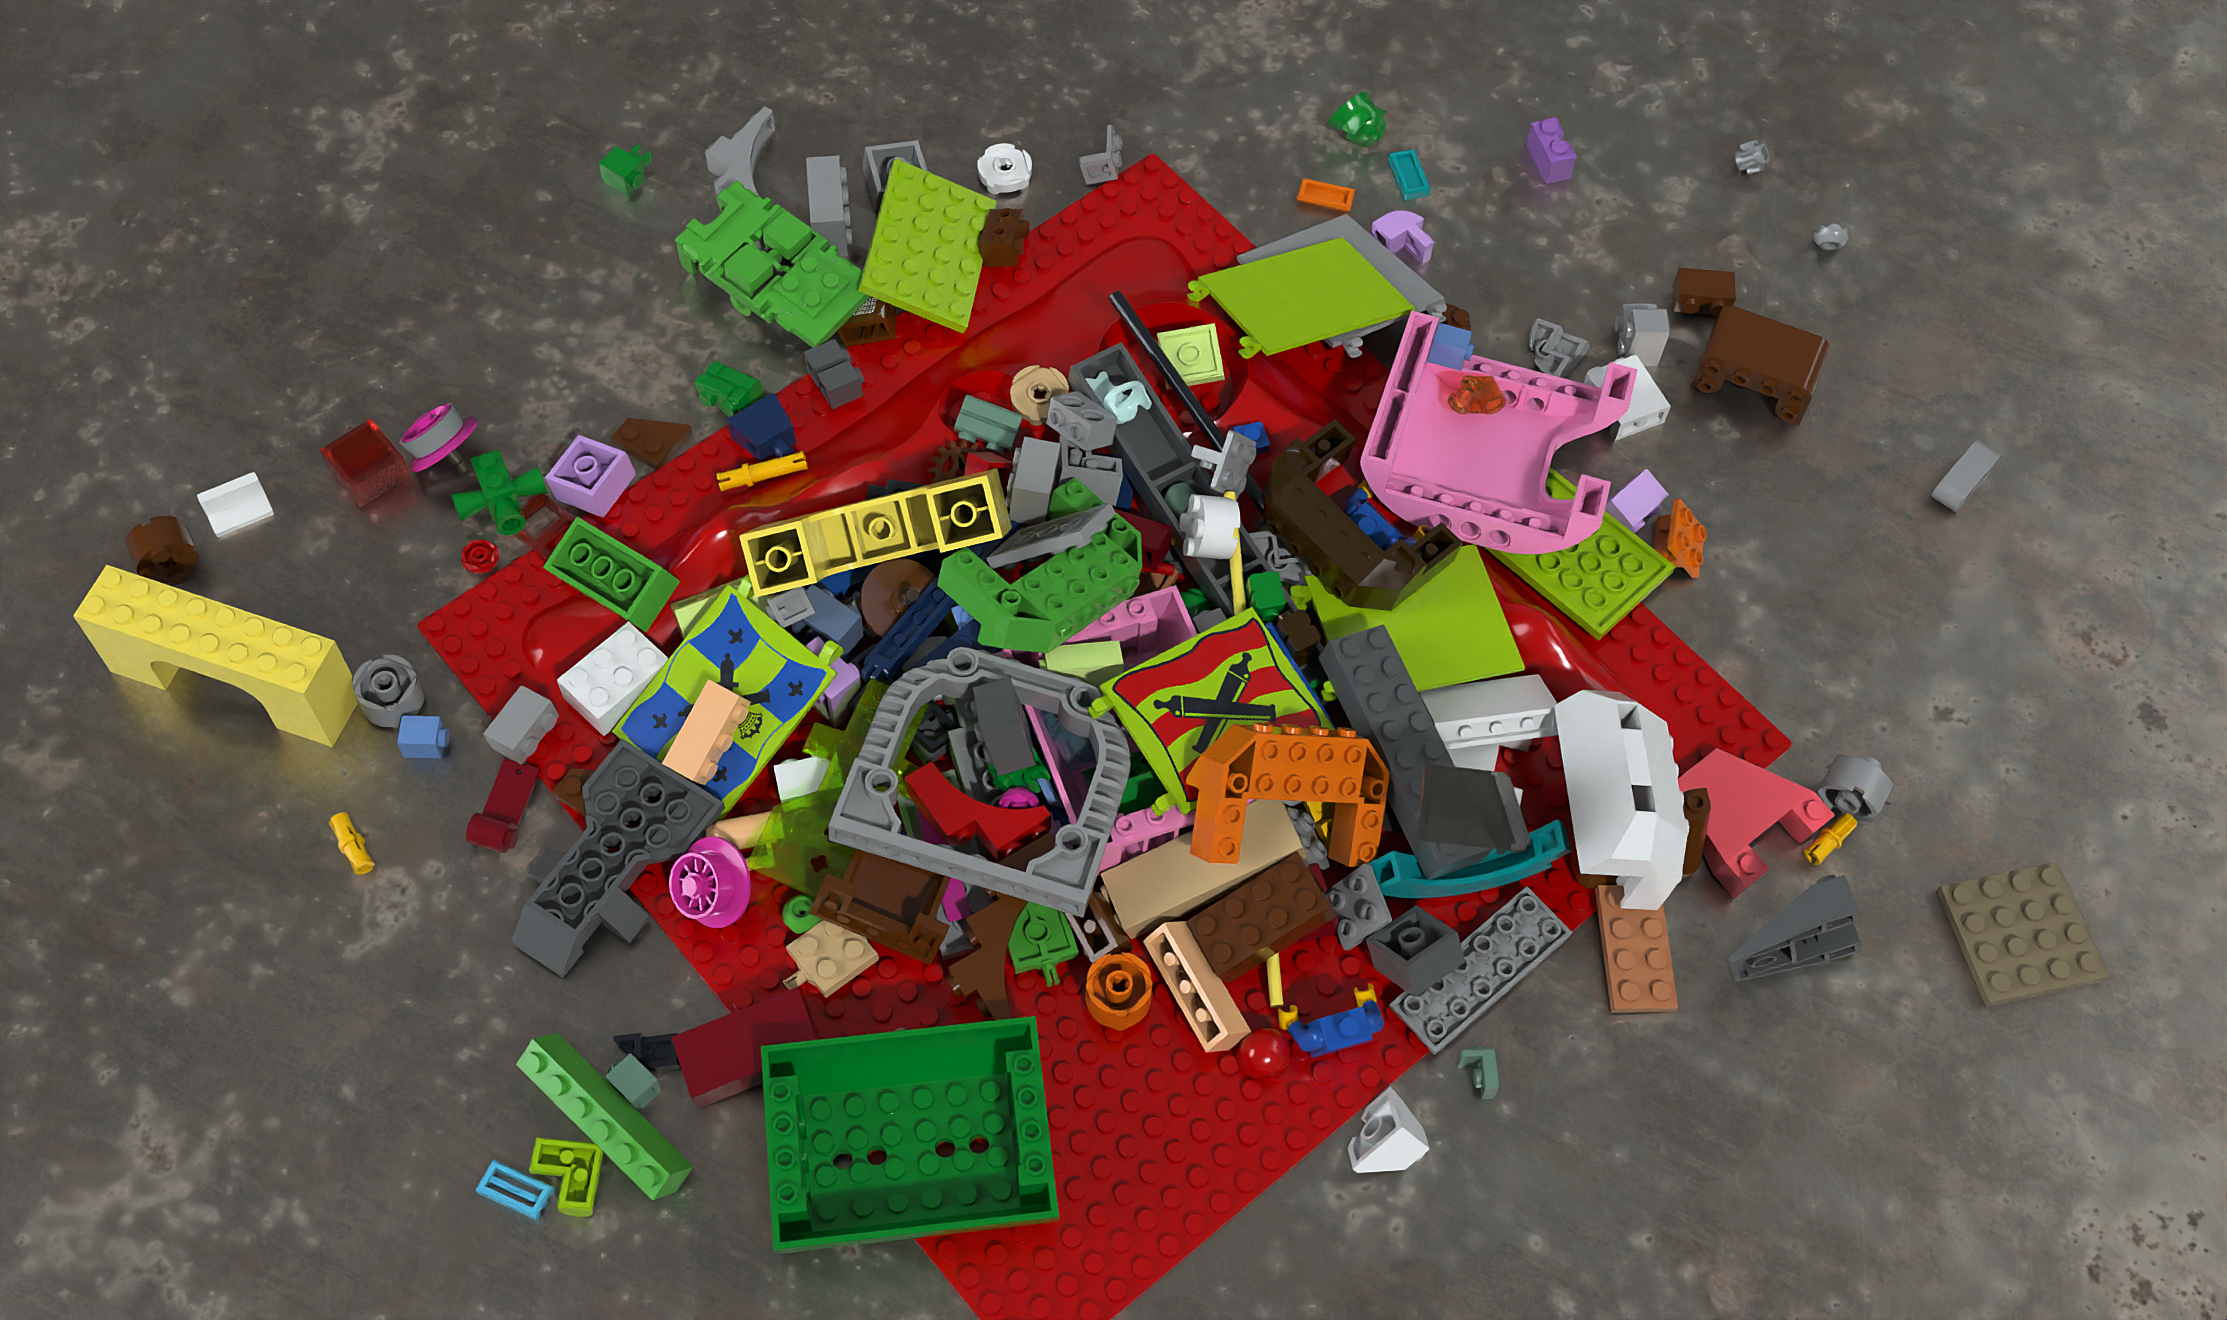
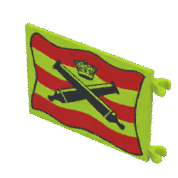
M1253 607L1101 684L1099 688L1105 696L1094 700L1091 704L1092 706L1088 708V712L1093 719H1097L1111 709H1114L1168 793L1157 798L1151 806L1156 816H1161L1176 805L1183 816L1196 810L1199 789L1186 783L1187 776L1200 755L1233 724L1254 725V722L1271 724L1273 727L1291 724L1308 729L1310 726H1321L1329 728V730H1335Z

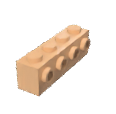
M1187 921L1164 922L1143 941L1206 1053L1230 1050L1251 1032L1222 980L1217 977Z

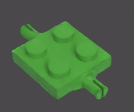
M1028 902L1015 924L1007 947L1015 974L1033 969H1042L1048 987L1052 986V979L1054 986L1060 983L1055 965L1077 958L1079 955L1072 930L1067 921L1068 918L1064 912Z

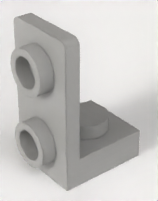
M1107 125L1106 152L1080 157V167L1086 185L1118 179V168L1122 167L1119 150H1122L1123 146L1121 136L1115 133L1113 125Z
M804 586L785 590L781 593L769 594L768 605L765 606L768 616L775 622L778 621L782 628L816 613V609Z

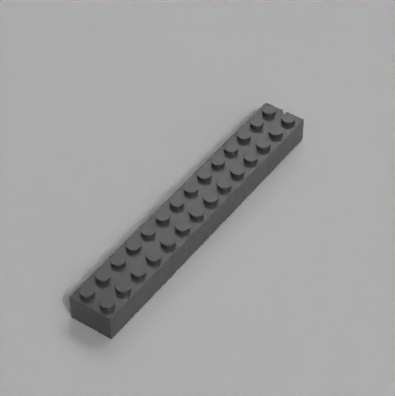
M1122 342L1071 366L1068 385L1072 392H1081L1101 407L1103 405L1085 378L1096 379L1100 372L1105 371L1113 386L1118 387L1131 381H1139L1143 384L1152 402L1150 409L1147 410L1138 405L1137 414L1133 420L1116 425L1113 443L1108 445L1116 458L1122 459L1124 472L1156 521L1171 526V544L1214 610L1221 608L1226 619L1233 617L1234 605L1229 559L1185 556L1183 554V543L1186 538V532L1180 531V521L1164 500L1168 488L1176 483H1187L1197 495L1223 497V494L1210 488L1211 476L1205 468L1199 466L1200 460L1191 457L1192 447ZM1132 389L1122 392L1123 395L1130 396ZM1240 522L1239 536L1245 587L1251 574L1271 572L1273 570ZM1282 585L1281 589L1284 592L1286 604L1281 614L1289 610L1294 613L1299 609ZM1319 641L1309 663L1299 669L1308 683L1316 678H1319L1322 682L1317 691V698L1324 707L1335 700L1324 701L1321 690L1324 689L1323 684L1329 681V678L1319 660V656L1324 650Z

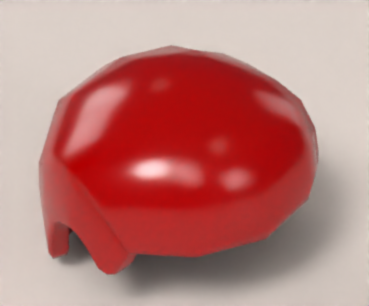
M1260 1027L1252 1030L1241 1040L1236 1056L1240 1068L1250 1077L1265 1076L1272 1078L1289 1065L1292 1052L1289 1041L1282 1032L1271 1027Z

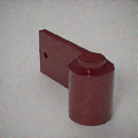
M504 758L482 814L476 812L468 823L466 842L501 853H506L509 848L513 849L519 836L518 827L541 769L527 764L521 765L516 761Z

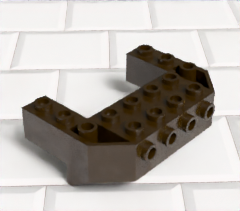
M1334 419L1306 441L1302 442L1298 437L1294 439L1274 460L1264 484L1263 522L1273 535L1278 536L1287 545L1289 551L1294 556L1299 557L1309 567L1311 573L1315 577L1320 578L1330 588L1332 594L1342 600L1348 607L1392 611L1455 560L1463 542L1442 522L1413 545L1409 546L1404 540L1399 539L1385 551L1367 536L1315 485L1317 481L1348 459L1356 440Z

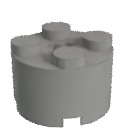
M382 655L383 658L374 661L370 659L358 668L352 680L354 695L363 714L370 722L382 727L399 729L402 715L416 716L420 711L424 701V691L414 669L407 660L397 655Z
M1838 754L1823 779L1817 795L1832 812L1835 809L1843 814L1850 813L1857 820V825H1869L1880 814L1892 790L1893 783L1880 769L1881 763L1872 757L1860 759Z

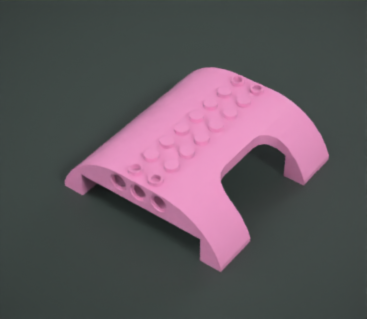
M1411 311L1360 460L1362 472L1379 500L1393 513L1417 527L1425 525L1427 526L1425 530L1431 531L1442 522L1461 541L1508 553L1543 554L1555 552L1576 545L1595 533L1602 523L1611 482L1581 474L1574 499L1560 500L1551 498L1546 493L1545 483L1552 456L1558 448L1572 440L1608 427L1628 411L1638 369L1609 362L1601 388L1472 355L1470 361L1464 360L1461 371L1427 362L1439 318Z

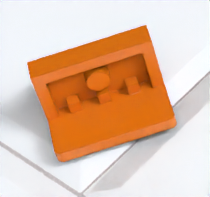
M1680 498L1674 499L1672 514L1657 517L1653 549L1675 565V568L1683 567L1691 578L1699 577L1700 566L1703 564L1702 550L1703 542L1706 541L1707 537L1704 525L1699 523L1691 509Z

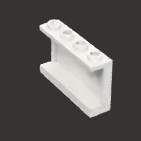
M1539 674L1450 685L1418 692L1447 750L1559 735L1554 705L1557 702Z

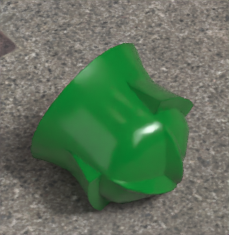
M1363 91L1339 107L1326 125L1340 132H1347L1346 138L1353 144L1367 147L1374 144L1383 135L1386 125L1384 116L1387 111L1375 106L1368 92Z

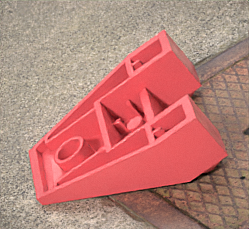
M1718 748L1678 778L1679 790L1683 793L1691 789L1707 788L1711 810L1703 854L1712 874L1733 898H1736L1769 870L1768 866L1753 851L1749 844L1778 821L1800 845L1835 816L1814 791Z

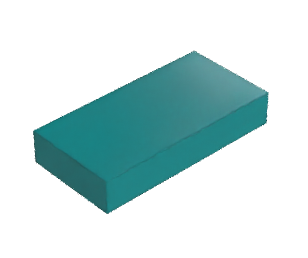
M1415 149L1389 153L1388 162L1404 201L1430 196L1431 188Z

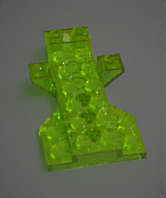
M873 678L870 679L845 731L814 723L802 752L830 765L817 791L773 807L747 863L748 868L814 898L817 897L827 873L840 879L843 878L855 848L837 842H828V836L824 835V831L826 829L829 830L830 820L853 762L860 754L879 703L889 688L888 685ZM928 703L919 708L909 723L892 767L898 778V796L912 802L913 800L906 792L905 777L918 770L919 767L904 758L929 706ZM879 786L875 790L882 792L888 790V788ZM821 855L827 858L825 863L829 864V868L827 870L821 869L817 873L813 871L814 865H811L810 862L812 859L818 860Z

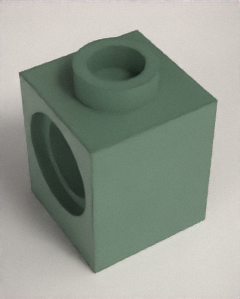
M631 1053L624 1059L620 1058L615 1061L605 1076L607 1082L638 1112L662 1091L658 1079Z

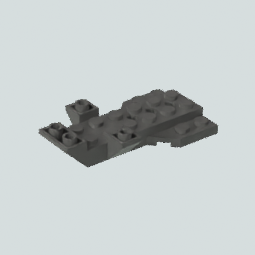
M624 739L619 741L582 786L586 809V830L567 853L547 849L527 873L528 877L541 885L525 903L511 943L562 978L582 955L583 950L581 947L601 922L604 927L630 943L650 916L625 894L627 889L648 864L675 860L687 854L688 849L702 838L706 833L705 830L714 823L725 809L724 802ZM660 797V800L656 803L651 804L649 802L651 798L657 800ZM640 822L638 827L630 828L629 826L631 823L638 824ZM620 846V850L618 852H609V849H617Z

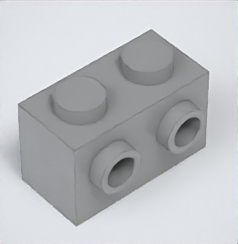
M521 685L483 735L492 749L522 765L527 757L536 751L538 743L546 732L552 730L555 726L559 714L549 699Z

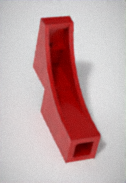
M932 761L905 777L906 792L943 843L950 847L966 844L976 833L998 863L1022 849L1023 846L1031 841H1036L1048 834L1051 830L1052 815L1045 806L1028 809H1006L984 804L955 788Z

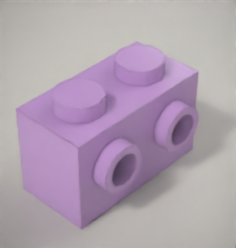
M1646 468L1607 500L1605 511L1635 533L1646 524L1643 520L1644 517L1648 516L1651 518L1663 509L1661 502L1669 494Z

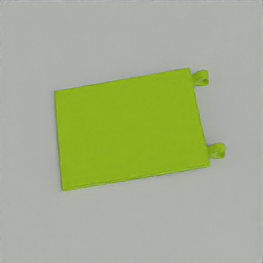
M1344 237L1198 277V281L1194 280L1188 283V288L1194 291L1187 294L1189 299L1200 301L1210 294L1248 335L1239 340L1244 349H1240L1238 353L1245 359L1251 358L1260 350L1269 356L1408 315L1411 311H1415V307Z
M1476 544L1462 546L1455 560L1392 611L1348 607L1342 600L1332 594L1330 588L1320 578L1314 575L1304 577L1306 586L1295 585L1290 588L1289 596L1296 606L1310 600L1312 601L1327 644L1331 640L1384 624L1418 692L1524 671L1525 669ZM1330 680L1326 681L1323 684L1324 689L1321 690L1324 701L1337 699L1338 697Z

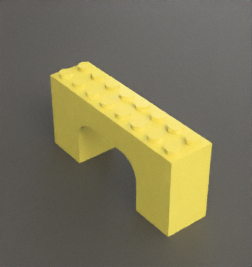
M995 468L762 525L739 535L755 597H760L817 583L827 576L858 567L929 550L940 549V553L1003 538L1012 526L998 470Z
M109 565L105 566L73 615L111 672L163 690L168 688L180 667L232 684L254 696L265 707L277 729L330 747L334 746L358 704L352 684L353 676L334 640Z

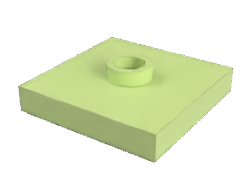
M1215 323L1157 333L1159 346L1188 386L1225 380ZM1165 380L1166 389H1167V390L1172 389V388L1169 386V384L1167 383V381Z

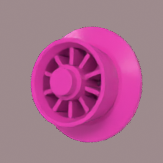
M705 837L696 841L686 854L676 860L671 869L669 877L671 898L682 914L696 919L705 926L722 928L735 923L744 913L751 891L750 873L743 855L735 845L721 837Z

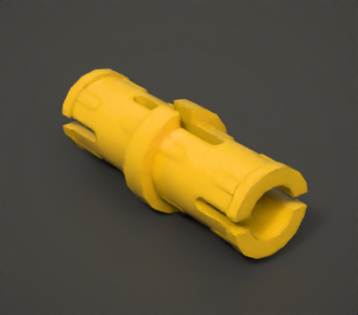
M341 812L331 817L329 825L338 838V847L341 853L346 854L356 875H363L371 871L375 864L365 849V840L362 834L357 833L348 813Z

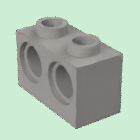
M1075 391L1051 397L1046 424L1084 451H1090L1112 445L1118 418L1081 392Z

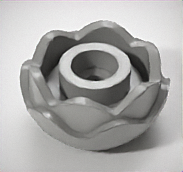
M1831 224L1828 227L1819 225L1817 230L1813 232L1816 244L1825 250L1840 249L1849 238L1847 228H1841L1838 224Z

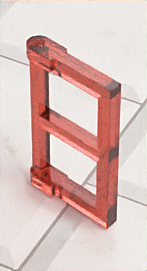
M545 494L535 496L520 511L526 521L544 506L561 519L536 540L524 531H520L513 536L548 560L553 552L547 549L545 545L571 525L576 517L550 500Z

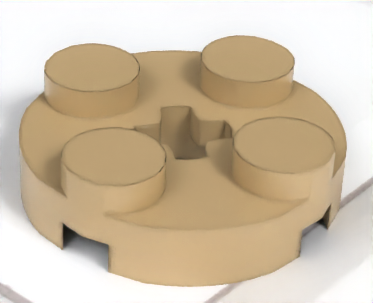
M1040 365L1026 367L1013 379L1010 389L1011 405L1014 411L1023 415V419L1027 420L1031 425H1042L1047 422L1051 397L1069 393L1068 382L1064 375L1055 368H1040ZM1038 389L1040 392L1045 390L1047 392L1045 398H1034V390Z

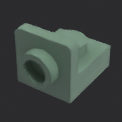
M1471 1046L1461 1051L1458 1058V1068H1474L1475 1088H1480L1481 1099H1495L1499 1089L1495 1049Z

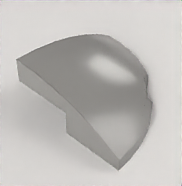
M1537 318L1532 327L1529 346L1531 351L1534 352V362L1542 373L1564 378L1575 368L1590 348L1587 340L1564 333L1560 325Z
M1270 531L1249 533L1272 570L1279 573L1281 582L1290 585L1306 586L1304 577L1313 574L1299 557L1294 556L1289 551L1287 545L1278 536L1273 535Z

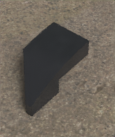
M642 1033L613 1036V1041L628 1055L631 1053L648 1071L681 1069L672 1041V1036L678 1033L645 1037Z

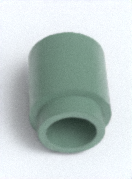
M1187 483L1173 484L1166 491L1164 498L1179 521L1181 514L1188 511L1191 494H1196Z

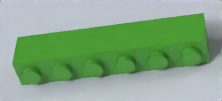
M558 1033L531 1040L516 1065L652 1200L677 1192L694 1166Z

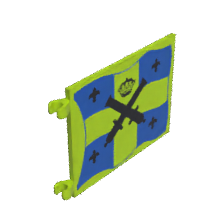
M749 574L743 578L738 591L730 584L726 586L611 731L618 738L626 740L662 763L708 679L751 701L748 707V715L735 730L730 748L723 752L719 759L714 777L707 781L706 785H702L683 776L724 802L725 809L715 822L724 819L835 679L838 673L830 665L838 660L844 651L841 646L831 640L827 641L823 646L819 657L749 600L755 595Z

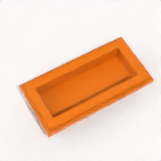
M1303 178L1297 200L1300 203L1347 213L1350 212L1356 189Z

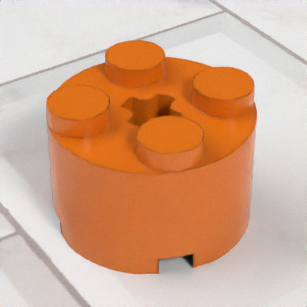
M1122 952V954L1114 955L1110 953L1098 958L1091 965L1086 979L1085 1003L1092 1017L1100 1024L1118 1031L1125 1030L1141 1021L1147 1014L1151 1004L1153 985L1148 966L1140 958L1130 953Z

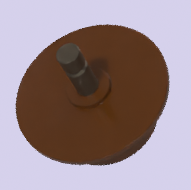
M891 559L876 566L865 578L860 593L861 611L869 627L878 636L883 638L936 578L935 575L924 565L910 559Z

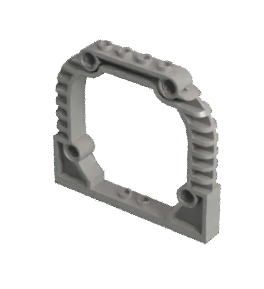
M966 647L955 648L950 651L947 659L932 660L925 666L913 668L905 672L902 677L889 686L879 703L860 754L853 762L830 820L829 840L1083 918L1130 773V751L1126 736L1109 711L1101 717L1093 719L1088 712L1089 707L1079 706V704H1087L1091 707L1094 700L1102 697L1100 691L1095 686L1084 683L1075 677L1067 678L1054 674L1045 668L1037 669L1024 665L1015 659L1000 658L985 650H974ZM964 667L968 670L961 671L956 668ZM1011 677L1021 704L1058 714L1059 720L1066 730L1090 740L1097 763L1080 817L1076 825H1065L1058 830L1054 849L1041 857L1030 860L1026 872L990 862L978 854L967 855L957 852L948 845H934L901 835V821L893 809L898 796V778L892 767L909 723L919 708L936 696L942 694L959 699L974 697L973 687ZM883 786L888 788V790L881 792L875 790V788ZM1070 843L1076 845L1078 848L1072 850L1066 848L1064 845Z

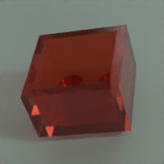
M371 419L319 450L330 473L360 508L410 477L403 456Z

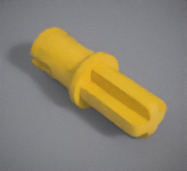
M1850 813L1842 814L1829 828H1823L1820 831V836L1804 850L1803 853L1810 863L1813 862L1814 865H1820L1834 849H1839L1842 846V841L1857 827V820Z

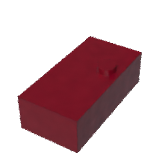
M798 987L672 1036L690 1097L700 1108L763 1084L761 1046L820 1040L806 997Z

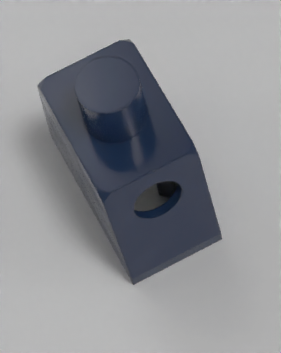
M774 393L727 419L732 440L760 462H765L774 456L780 458L795 454V450L791 447L796 443L793 425Z

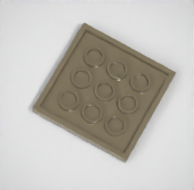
M2058 861L1942 885L1937 889L1936 892L1985 1007L2100 983L2110 977Z

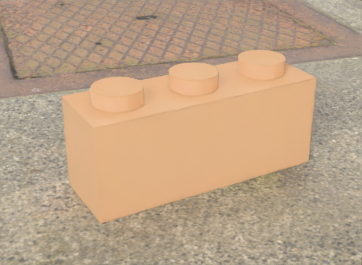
M708 679L662 764L694 782L706 785L707 781L711 780L716 774L717 763L723 752L730 748L733 742V734L738 725L746 719L751 701Z

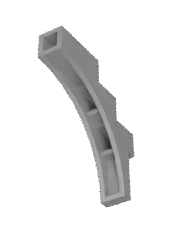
M764 106L757 114L751 116L749 122L740 131H737L731 140L721 136L707 148L705 155L708 171L719 176L714 184L716 199L722 190H727L736 180L742 183L746 190L749 189L759 196L754 186L753 173L756 159L763 144L775 130L774 116L771 109ZM763 237L755 242L759 250L766 253L772 250V248L768 251L765 250ZM785 257L781 258L779 264H781L784 261Z

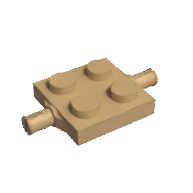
M823 920L786 946L787 952L797 963L799 970L784 980L783 983L787 989L791 990L807 981L816 986L824 997L827 998L878 961L879 957L877 952L868 943L867 938Z

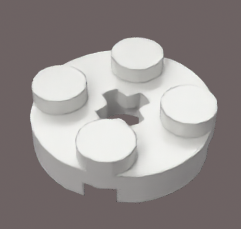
M1008 143L996 144L987 148L985 155L979 158L978 177L982 184L987 187L988 192L992 194L1008 193L1028 187L1029 179L1032 175V161L1025 150L1022 149L1021 152L1015 149V145ZM1006 165L1009 170L1003 171L1001 166Z

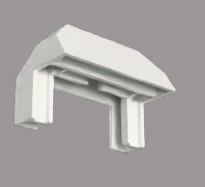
M1581 690L1554 705L1580 873L1618 876L1616 883L1619 886H1623L1625 894L1620 902L1621 908L1658 910L1682 879L1686 842L1689 833V822L1685 819L1683 812L1684 795L1679 790L1677 779L1679 768L1678 764L1674 763L1673 737L1669 735L1666 721L1623 693Z

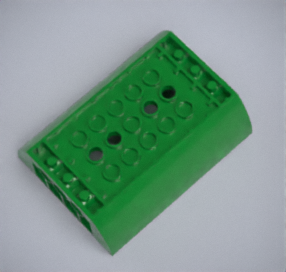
M1036 1016L761 1046L772 1237L775 1254L1059 1221ZM982 1138L988 1142L989 1147L984 1153L977 1154L970 1149V1143L974 1139ZM942 1142H949L955 1147V1151L951 1156L944 1158L938 1156L935 1151L936 1147ZM874 1150H882L887 1155L885 1162L880 1165L870 1164L867 1157ZM839 1154H848L852 1157V1163L846 1169H838L833 1165L835 1157Z

